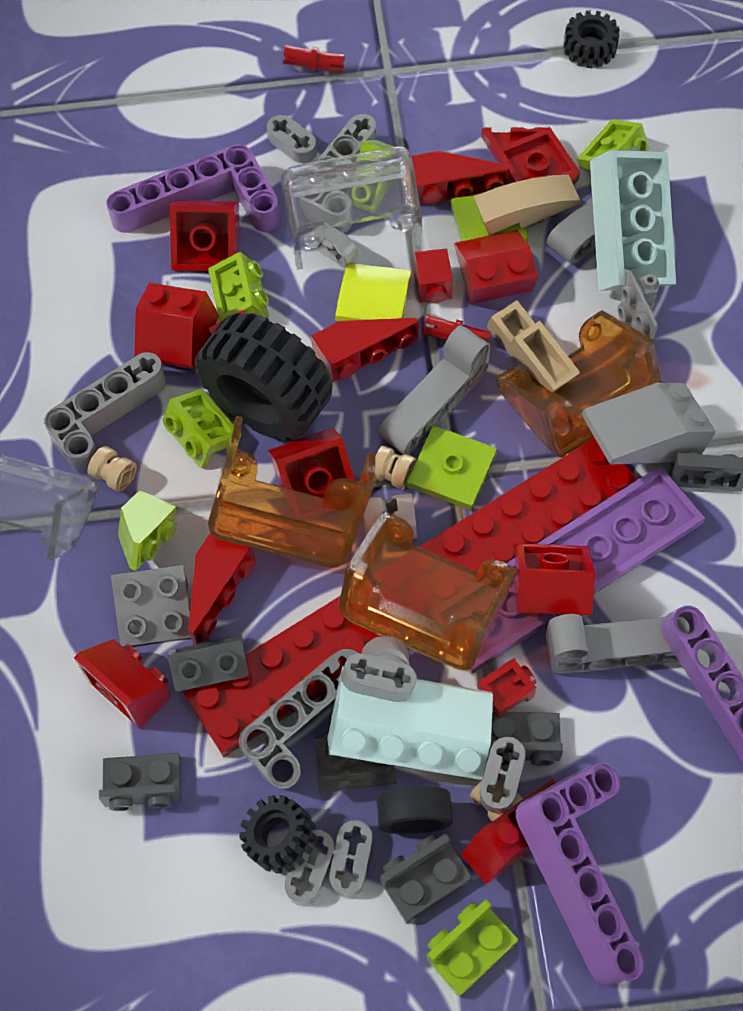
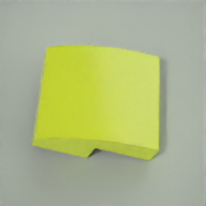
M348 263L341 284L335 321L403 318L406 297L411 282V271Z

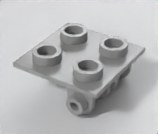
M630 270L627 272L625 285L622 287V298L620 305L617 307V312L621 323L627 324L631 332L630 339L633 348L636 351H640L646 362L649 359L658 327L652 314V309L660 284L656 276L652 274L635 279Z
M184 565L111 575L119 639L122 647L127 643L129 645H138L190 637L188 632L190 617L187 594L188 580L184 572Z

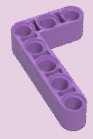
M240 144L232 145L117 190L110 194L106 201L113 227L123 233L132 232L169 217V205L175 200H212L232 191L237 195L256 230L271 232L280 225L277 196L251 150L247 146Z
M685 605L679 607L664 617L661 623L662 634L743 763V730L739 724V719L743 715V676L703 613L694 606ZM678 617H682L688 622V634L679 630L677 626ZM699 649L704 650L710 658L708 667L699 662L697 657ZM720 682L725 683L729 687V700L722 698L718 691Z
M605 762L576 772L522 801L516 810V820L592 977L600 985L610 986L638 979L643 972L644 961L633 935L575 820L578 816L618 793L620 788L618 773L614 767Z

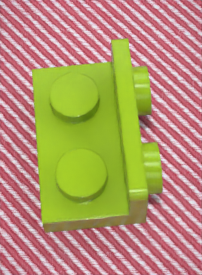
M611 119L577 158L580 169L590 170V160L610 150L628 151L632 147H636L640 151H648L649 145L642 123Z
M238 252L208 268L216 308L219 314V322L241 310L244 313H254L257 316L261 315L269 318L267 309L269 299L262 288L260 279L263 277V273L255 260L251 261L242 252Z
M202 388L169 400L163 424L166 430L184 448L186 454L200 468L207 466L212 453L239 443L242 434Z
M487 899L479 906L474 901L458 915L457 919L461 923L450 933L443 929L427 945L431 949L427 954V962L459 998L518 942V938L491 910L492 905Z

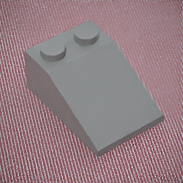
M655 383L588 407L581 414L610 464L675 462L678 453L699 452L702 454L716 433V430L685 383Z

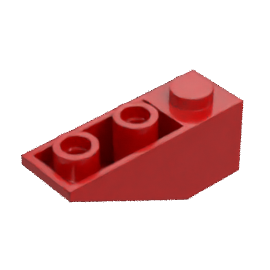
M440 150L408 156V177L416 206L435 204L440 201L480 194L509 184L510 167L506 164Z
M417 318L339 321L311 335L312 349L316 352L315 356L326 365V371L330 373L333 383L340 378L345 379L352 376L358 369L370 363L375 364L382 361L386 355L398 349H406L418 340Z
M214 526L195 555L188 628L193 644H199L203 637L208 638L212 634L217 624L218 614L223 607L228 608L236 596V587L242 578L247 579L250 576L256 563L250 543L217 526Z
M553 778L481 829L462 852L461 856L486 885L512 867L530 851L518 826L516 810L522 801L556 784Z

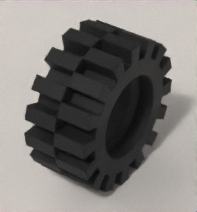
M586 10L585 16L581 12L577 13L576 18L571 17L569 24L567 23L563 44L565 55H569V60L572 63L577 60V66L582 67L583 63H587V68H592V65L596 63L597 68L602 67L603 61L607 65L610 63L611 58L614 59L618 47L620 28L616 26L617 21L615 19L610 21V15L607 13L602 17L601 11L597 10L595 15H591V10ZM591 36L596 37L601 41L589 42L582 38Z
M274 795L268 796V804L261 799L256 802L259 807L256 812L252 808L248 810L247 814L251 819L250 821L242 820L241 827L246 832H239V839L244 842L241 847L248 854L249 858L268 872L272 870L276 874H282L283 868L288 872L295 870L293 862H297L301 866L305 862L301 857L304 852L311 855L313 848L308 843L316 842L317 836L312 832L316 830V826L311 820L310 814L293 799L280 795L279 799ZM284 821L288 822L289 831L285 839L277 846L269 847L267 839L270 831L277 824Z

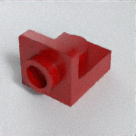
M515 658L478 681L477 688L482 691L492 692V708L499 717L523 700L528 702L533 699L537 682L530 669L525 665L520 666Z

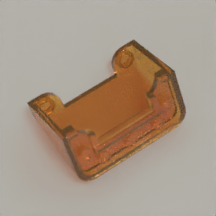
M603 310L591 316L582 324L579 331L581 348L568 355L581 372L580 375L552 393L534 378L530 379L528 372L521 367H512L495 377L499 392L548 450L560 458L595 438L581 415L584 409L649 385L662 383L654 340Z
M383 511L346 567L339 601V609L342 615L349 621L381 636L394 637L403 642L406 647L458 670L472 669L511 589L518 569L494 559L484 561L477 573L412 545L413 530L408 522Z

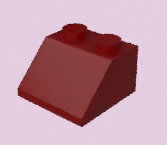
M175 200L169 205L171 270L208 271V268L238 253L240 234L239 201Z
M517 229L454 243L470 305L533 291L538 278L530 246Z
M148 283L135 309L134 355L137 356L141 353L150 352L156 354L162 364L194 369L196 355L210 337L208 328L215 325L219 318V314L207 292Z
M333 427L268 450L279 485L296 524L362 501L343 438Z
M516 543L515 600L517 612L532 617H540L545 615V613L577 614L580 616L592 615L595 570L589 546Z
M111 639L79 652L74 657V660L87 681L139 729L171 698L166 684L169 682L167 678L157 668L152 667L148 670L140 663L143 659L142 656L128 643L122 647L115 639Z

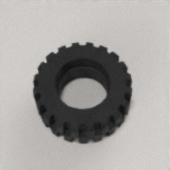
M246 312L224 318L196 355L195 372L197 377L200 378L203 388L209 391V396L214 401H217L227 413L235 416L236 420L242 424H247L258 433H265L267 437L273 439L279 437L280 440L287 441L302 437L307 433L332 396L331 375L326 371L324 362L315 356L316 352L310 346L302 343V339L296 334L289 333L285 330L284 326L279 323L274 324L268 318L261 315L255 317L253 313Z

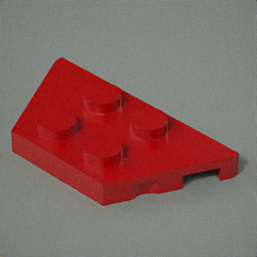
M492 127L482 128L481 138L496 161L509 165V181L511 183L552 175H569L573 185L578 182L580 170L550 127H535L532 129L511 127L510 132H492Z

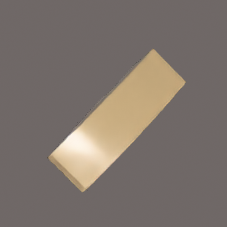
M552 175L527 179L474 196L478 211L489 235L519 223L522 229L581 203L569 175Z
M518 300L490 318L487 329L491 331V334L528 374L552 393L580 375L581 372L542 322L538 321L535 323Z

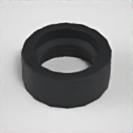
M411 786L386 791L377 798L378 827L383 832L391 834H418L444 829L453 822L451 794L447 789L436 786Z

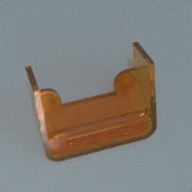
M236 416L210 510L208 528L212 535L224 541L325 567L334 568L343 565L351 553L375 484L376 453L368 452L359 481L346 478L336 479L327 486L323 498L255 480L258 471V463L255 457L246 451L237 449L243 417Z

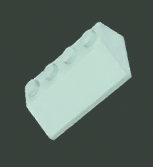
M610 150L591 159L590 170L598 291H622L627 272L630 270L635 279L652 274L658 279L659 287L675 285L676 272L668 152Z
M356 668V677L364 679L363 670ZM340 675L327 738L330 755L483 780L491 745L493 694L488 691L417 679L414 690L407 700L392 702L349 691L344 686ZM394 676L395 687L402 688L401 678Z

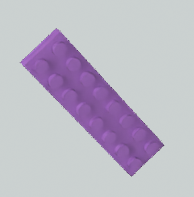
M660 465L538 544L589 546L595 570L594 594H596L702 525L705 517ZM516 557L429 612L434 625L470 674L475 673L547 626L554 617L561 615L545 613V615L540 617H532L517 612L515 600Z

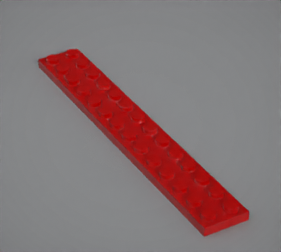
M593 438L245 655L248 667L247 677L192 688L183 694L224 758L239 748L240 734L251 722L328 657L342 649H351L357 653H362L364 646L376 637L388 636L394 637L403 643L434 624L433 619L429 615L430 611L516 557V543L538 544L637 481V478L625 464H610L596 439ZM338 659L337 661L340 663V666L332 674L327 676L325 669L322 673L333 681L341 675L342 666L345 665L346 660L342 662ZM311 681L307 685L306 694L311 701L325 693L323 685L317 681ZM287 705L281 706L277 711L278 722L295 712L294 709ZM253 730L248 735L247 742L263 732Z

